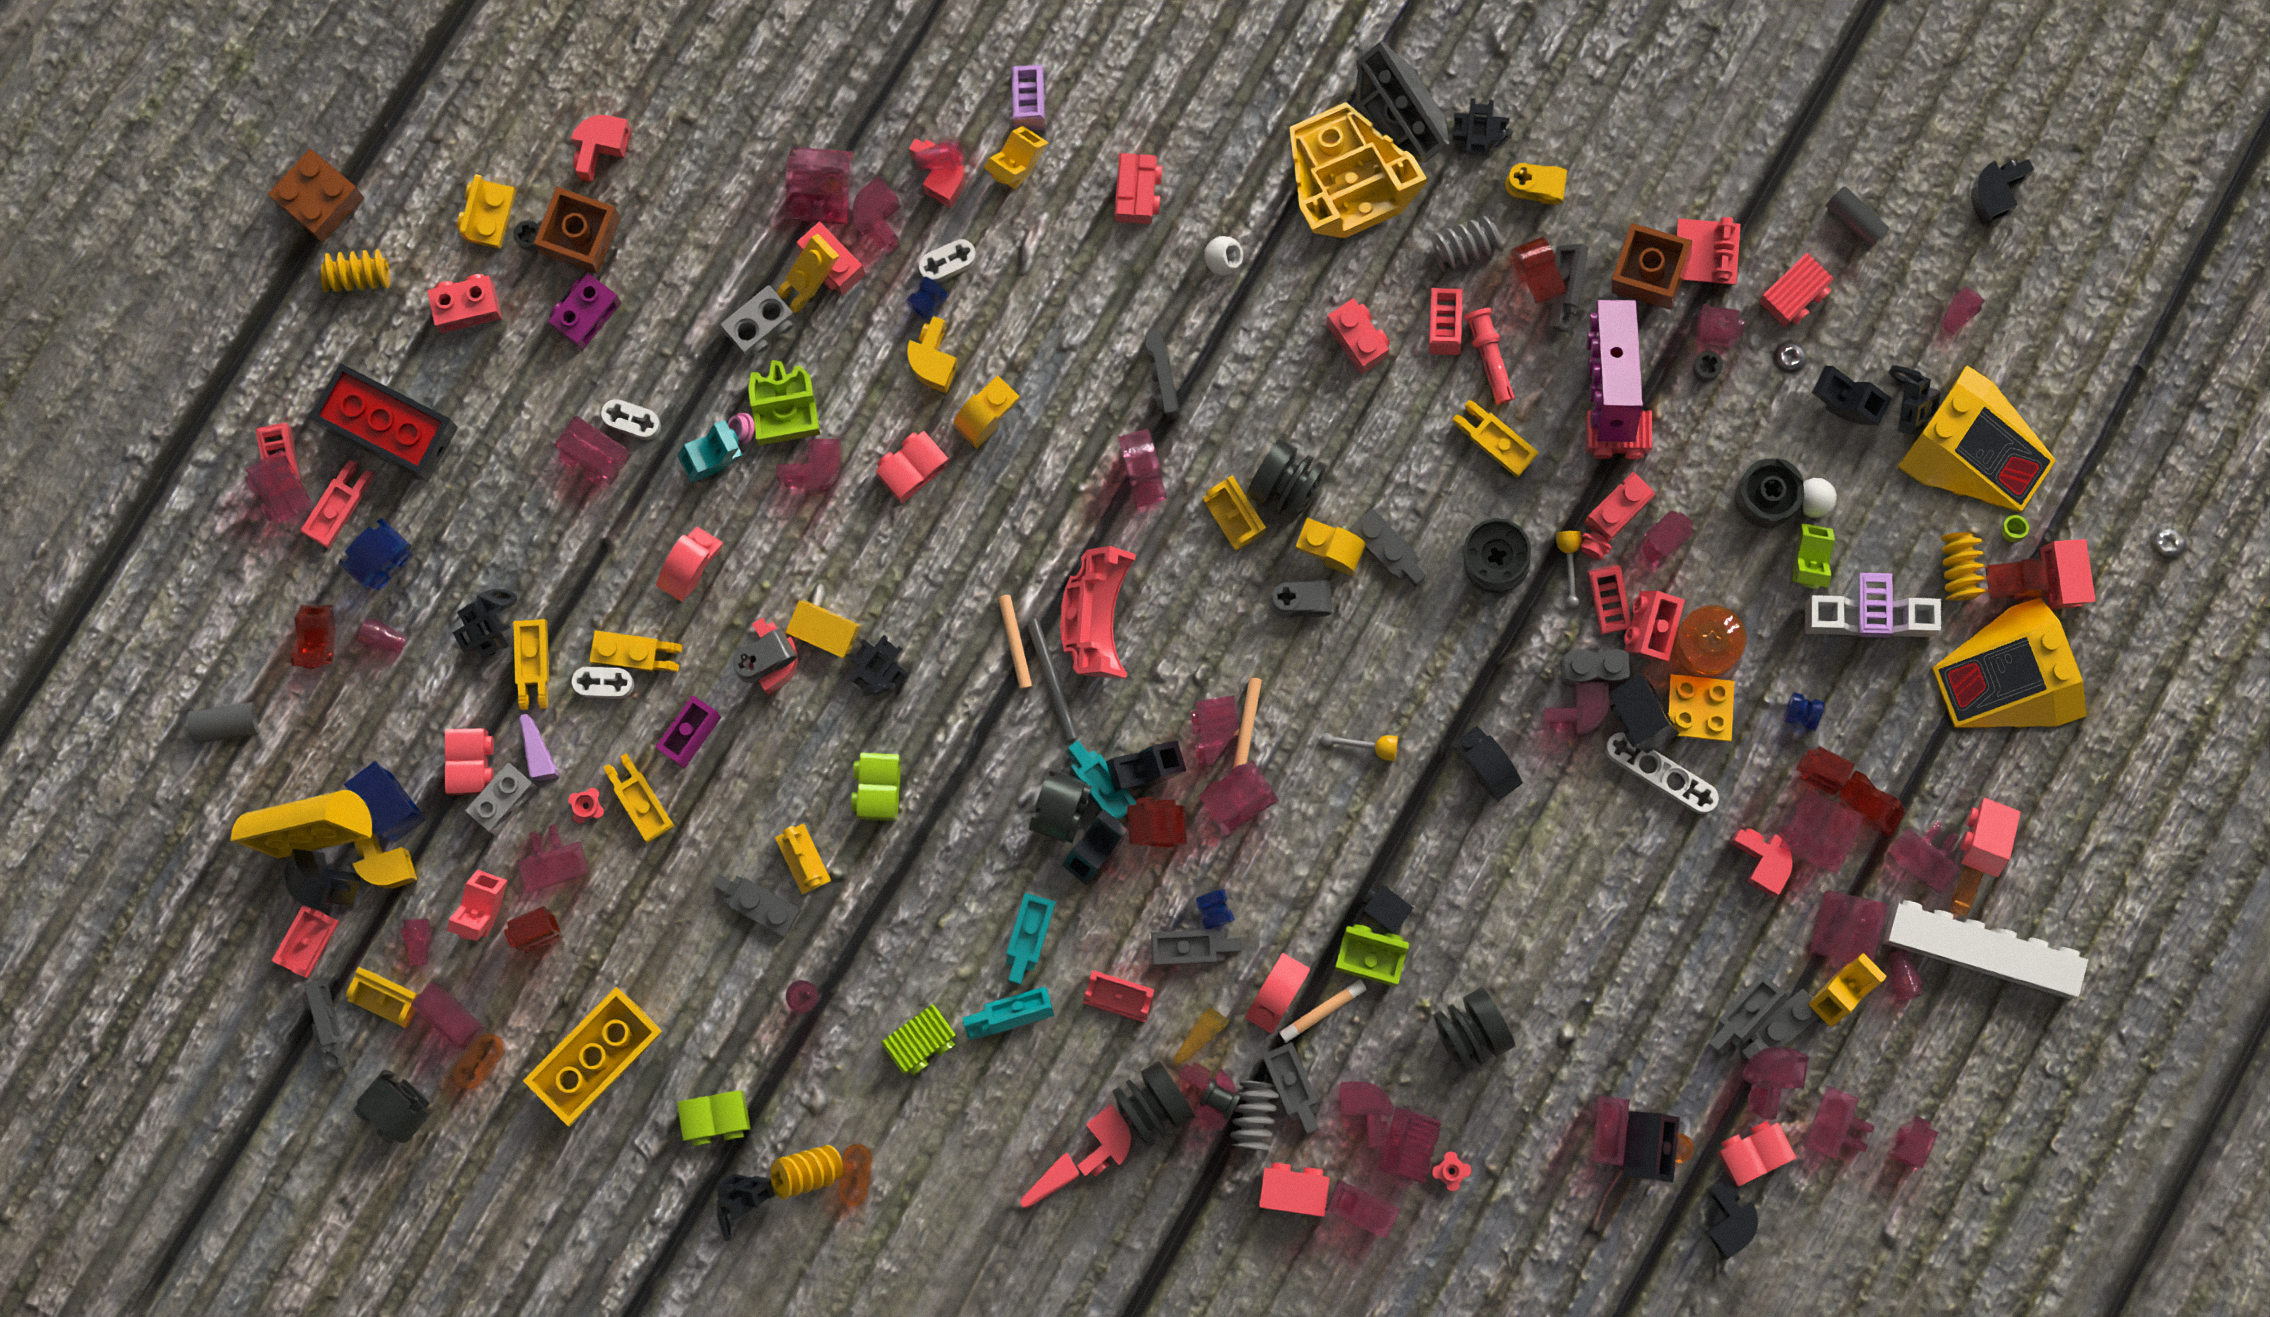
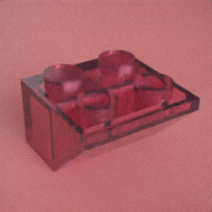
M791 147L786 162V220L820 221L821 223L848 225L853 186L854 152Z
M1234 695L1196 701L1195 711H1190L1193 735L1199 734L1200 742L1196 743L1195 748L1198 766H1205L1206 774L1212 773L1238 737L1240 726Z

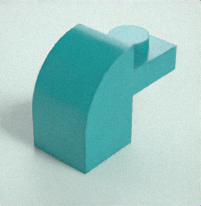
M723 420L713 424L706 436L684 444L677 457L690 483H693L727 468L742 456V453L738 446L739 442L735 431L731 428L729 429L726 421Z

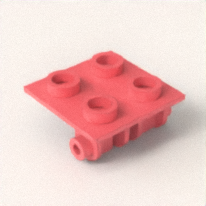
M1722 217L1720 222L1678 218L1677 236L1692 240V255L1683 280L1736 285L1741 224L1733 223V218Z

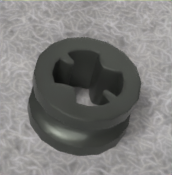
M530 220L517 224L513 236L516 243L522 249L527 251L537 249L534 241L540 229L539 225ZM530 229L533 233L536 231V234L532 235L531 242H527L525 239L521 241V237L525 236V230Z
M1713 351L1701 352L1693 363L1694 375L1703 382L1715 380L1723 368L1721 357ZM1704 359H1707V363L1711 360L1715 364L1712 369L1713 373H1708V370L1706 372L1701 370Z

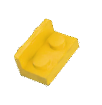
M475 174L473 183L469 182L466 187L465 200L467 204L465 211L460 212L457 220V230H459V234L464 241L501 249L517 192L515 187L485 181L481 175Z

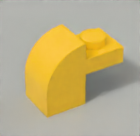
M1021 126L1011 132L1001 152L990 157L984 169L989 171L991 177L997 182L1007 184L1016 189L1035 167L1048 142L1025 126Z
M933 316L930 324L925 323L921 330L919 341L922 344L909 340L907 349L908 360L914 376L922 384L947 394L957 370L958 362L956 357L938 351L947 327L945 320Z
M997 375L977 395L974 394L963 405L954 419V427L977 449L999 428L998 421L1020 400V396Z
M1307 517L1295 549L1325 560L1324 566L1353 577L1365 548V542L1357 535L1338 526L1333 528Z
M372 827L371 838L354 842L358 855L360 857L364 856L365 859L352 864L356 872L367 882L381 888H397L418 881L409 850L399 847L382 853L375 828Z
M1862 953L1853 962L1846 964L1819 990L1808 1005L1832 1028L1847 1016L1864 996L1881 984L1886 975Z

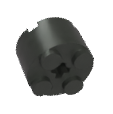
M1779 458L1758 460L1747 469L1737 484L1734 500L1738 510L1747 521L1756 526L1770 529L1782 525L1793 516L1804 500L1803 477L1800 471L1787 460ZM1770 488L1775 492L1771 497L1765 494Z
M1050 769L1035 805V812L1037 813L1035 817H1031L1028 830L1066 843V841L1073 843L1079 827L1080 817L1084 815L1092 786L1087 785L1085 781Z
M383 1070L358 1098L357 1105L353 1110L362 1120L366 1122L370 1120L379 1128L376 1131L377 1134L387 1143L392 1144L394 1140L400 1143H407L430 1117L433 1109H426L430 1103L408 1081L403 1079L398 1083L392 1079L395 1073Z

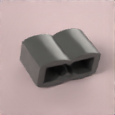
M1607 649L1597 654L1588 650L1568 652L1560 661L1561 683L1569 687H1584L1591 683L1601 686L1619 685L1630 676L1629 653L1620 649Z

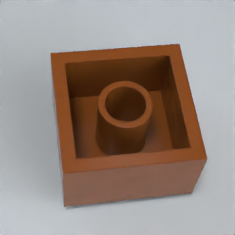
M311 148L268 193L277 206L322 244L364 199L355 185Z
M556 186L534 245L541 255L598 274L621 217L614 206Z
M1631 223L1611 279L1612 293L1672 310L1692 255V240Z

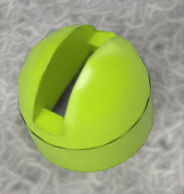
M2018 515L2009 516L2002 525V537L2010 543L2022 541L2029 532L2028 522Z

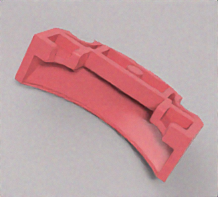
M1112 546L1088 549L1081 557L1082 566L1076 576L1070 575L1061 604L1060 635L1064 652L1071 655L1074 662L1072 668L1079 675L1127 678V672L1122 667L1115 649L1113 617L1121 584L1135 561L1136 554Z

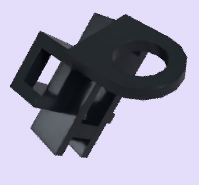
M1471 98L1468 114L1454 113L1453 140L1466 141L1465 154L1489 157L1511 139L1513 131L1510 128L1506 129L1510 118L1493 116L1494 100H1489L1488 105L1475 104V98ZM1474 114L1487 115V117L1474 116ZM1471 145L1484 146V148L1471 147Z
M1893 365L1889 369V374L1895 380L1905 384L1898 432L1914 434L1923 428L1924 422L1931 418L1938 410L1941 391L1931 388V379L1922 376L1921 372ZM1899 373H1902V374L1908 376L1909 378L1904 377V376L1900 375Z
M490 589L477 595V599L474 602L465 605L457 611L464 626L452 633L463 653L477 647L481 657L484 658L493 656L497 650L509 647L502 632L508 630L510 626L509 624L501 626L496 614L516 604L517 595L505 589ZM500 595L509 599H499L494 596ZM481 622L485 624L489 634H485L480 625ZM464 632L467 633L472 642L469 645L462 634Z
M885 635L882 636L875 647L863 639L860 642L862 647L855 656L853 654L849 656V659L858 666L849 680L862 688L865 696L896 692V688L908 674L906 670L895 663L902 655L903 649L900 646L897 648L891 644Z
M732 1174L716 1185L719 1198L716 1200V1215L724 1240L727 1242L732 1239L728 1213L731 1214V1220H736L753 1208L761 1206L760 1204L767 1199L775 1197L771 1179Z

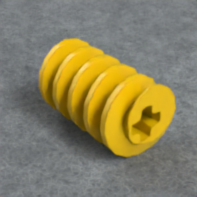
M379 249L375 250L373 259H370L367 250H363L362 257L359 260L355 252L351 251L349 260L346 261L342 252H338L336 261L332 260L329 253H325L324 262L321 264V282L325 293L329 292L330 287L334 292H340L343 286L347 291H353L355 285L359 290H365L368 284L372 289H378L380 282L385 289L390 286L389 263L386 258L382 257Z
M1969 532L1942 535L1940 537L1941 541L1948 544L1943 546L1941 550L1944 555L1949 556L1942 562L1944 567L1950 568L1945 571L1944 578L1952 581L1945 585L1946 592L1953 593L1946 600L1965 601L1975 599L1987 593V589L1977 587V583L1986 580L1985 576L1976 575L1977 570L1985 567L1984 564L1975 562V558L1984 555L1983 551L1974 550V546L1982 543V539L1973 537Z
M830 1145L798 1152L787 1157L777 1158L773 1162L770 1176L771 1184L778 1198L782 1200L788 1199L790 1196L800 1195L801 1192L805 1194L811 1192L812 1189L819 1190L822 1187L832 1186L835 1179H840L843 1175V1164L838 1151Z

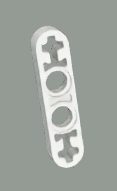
M1616 733L1607 741L1605 752L1609 759L1692 811L1706 814L1717 806L1719 797L1712 785L1657 751L1652 750L1646 754L1639 746L1633 748L1624 733ZM1621 740H1624L1627 743L1625 748L1631 753H1634L1636 748L1641 750L1634 758L1632 765L1627 762L1632 756L1625 752H1622L1620 755L1614 753L1616 747L1612 745L1613 741L1619 743ZM1644 756L1654 758L1657 763L1656 771L1653 773L1643 772L1639 767L1640 759ZM1678 773L1683 777L1684 786L1681 790H1672L1668 787L1667 777L1669 774ZM1691 782L1696 784L1692 789L1696 793L1701 794L1704 791L1709 793L1707 799L1711 801L1710 805L1705 803L1702 807L1697 804L1698 797L1691 793L1687 799L1682 796L1689 789Z

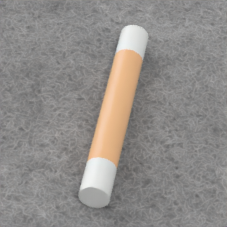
M1360 979L1281 1030L1279 1034L1282 1039L1287 1043L1366 991L1365 985Z

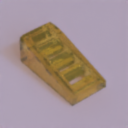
M1207 1007L1174 1056L1173 1063L1178 1066L1183 1064L1227 1027L1230 1020L1212 1007Z

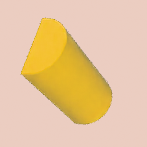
M341 790L244 813L234 823L230 841L279 859L290 856L293 849L315 851L371 838L372 820L368 807L360 796L349 790Z
M615 987L523 1081L570 1127L663 1031L634 1001L618 987Z

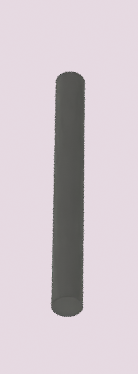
M1038 618L1030 620L1026 624L1066 742L1074 741L1079 737Z

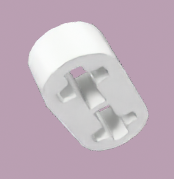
M960 239L927 253L919 263L922 278L928 283L936 284L970 269L976 262L975 248L969 241ZM962 248L963 252H970L967 254V260L964 262L960 258L949 261L957 256L956 250ZM933 261L935 265L946 262V264L938 267V274L934 275L932 271L926 272L929 269V262Z
M618 399L608 401L602 408V419L609 428L642 440L654 439L661 431V422L658 416L649 409ZM618 408H621L622 414L629 418L628 420L617 418L613 422L609 413L610 411L616 412ZM648 417L654 426L642 432L641 426L634 423L636 419L645 422Z
M582 667L574 673L572 686L583 697L622 699L632 693L634 679L626 670L621 668ZM590 674L593 680L600 681V685L592 684L589 686V690H585L584 686L579 684V681L585 680L586 675ZM621 675L622 679L627 682V686H622L620 691L617 692L616 688L612 685H606V681H617L618 676Z

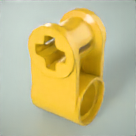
M1518 163L1511 168L1505 180V189L1514 198L1533 200L1551 205L1562 204L1564 202L1567 170L1556 166ZM1517 176L1523 177L1522 181L1525 183L1524 185L1519 184V179H1517Z

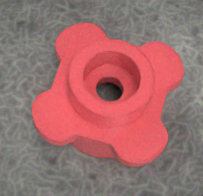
M1591 532L1590 534L1583 533L1580 550L1592 558L1602 560L1605 554H1609L1612 546L1607 543V538L1598 533Z
M589 788L587 792L572 793L569 796L568 802L572 805V810L574 811L573 820L576 823L582 824L586 819L593 817L599 819L603 816L604 809L599 804L598 798L600 793L597 789ZM584 803L589 804L587 809L583 807Z
M1447 1152L1441 1164L1432 1169V1175L1435 1179H1441L1449 1191H1456L1460 1187L1459 1183L1464 1177H1469L1472 1170L1469 1164H1463L1457 1159L1455 1152ZM1450 1168L1455 1170L1453 1175L1449 1174Z

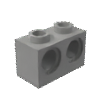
M768 285L720 325L724 333L748 360L753 355L758 357L769 348L768 343L775 337H783L790 332L796 319L790 308ZM777 309L780 311V315L776 320L769 321L764 318L767 311ZM746 329H754L756 331L754 338L747 341L740 338L741 333Z
M508 762L465 811L486 830L496 836L534 794L538 787Z

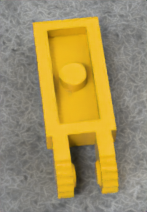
M819 234L810 238L785 277L786 281L780 285L776 292L782 300L787 298L794 288L800 293L789 305L793 314L799 312L808 300L816 294L840 257Z
M1468 400L1464 405L1465 408L1482 423L1475 428L1462 416L1455 415L1452 419L1453 424L1464 434L1470 436V440L1518 479L1538 456L1539 452L1491 412L1488 414L1475 402Z
M547 620L514 621L515 684L518 686L519 709L528 710L530 701L527 685L538 684L537 701L539 708L546 709L549 704L547 684H549Z
M595 630L590 662L654 672V670L678 672L679 665L675 662L656 661L657 652L681 653L683 645L659 641L654 638Z
M625 753L620 756L621 762L630 772L631 778L622 783L613 766L607 764L603 768L615 787L613 790L642 837L649 844L673 829L675 825L644 775L637 770L628 754Z

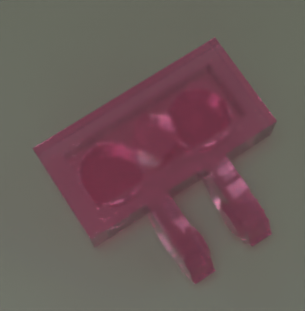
M1936 820L1922 838L1907 828L1887 855L1940 894L1961 867L1946 857L1958 840L1956 834L1948 835L1939 850L1929 844L1938 835L1942 824Z
M556 824L548 828V834L553 843L554 850L544 853L542 840L537 831L530 832L529 834L535 856L518 861L527 893H532L590 873L581 842L578 841L563 846Z
M1826 1086L1803 1147L1833 1160L1837 1158L1842 1143L1856 1150L1866 1152L1868 1145L1862 1140L1847 1136V1129L1850 1124L1865 1133H1873L1875 1126L1853 1116L1859 1098L1831 1086Z

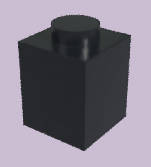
M1382 885L1379 890L1372 887L1361 902L1366 906L1362 914L1391 934H1395L1414 909V907L1385 885Z

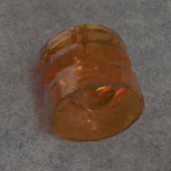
M1718 605L1702 606L1692 611L1677 628L1672 647L1673 657L1678 667L1688 676L1716 679L1726 674L1743 655L1747 643L1746 629L1740 618L1730 609ZM1709 633L1713 634V639L1718 641L1713 647L1710 646L1709 640L1704 639Z

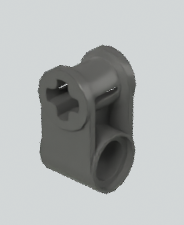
M1311 580L1306 582L1280 583L1275 587L1271 596V609L1276 615L1281 617L1329 616L1332 614L1330 581ZM1282 594H1287V598L1291 600L1289 605H1284L1283 600H1280Z
M779 628L765 634L758 641L738 651L733 658V666L741 681L754 683L770 673L791 664L797 658V655L784 632ZM749 660L753 664L754 669L752 671H748L744 667L743 663Z

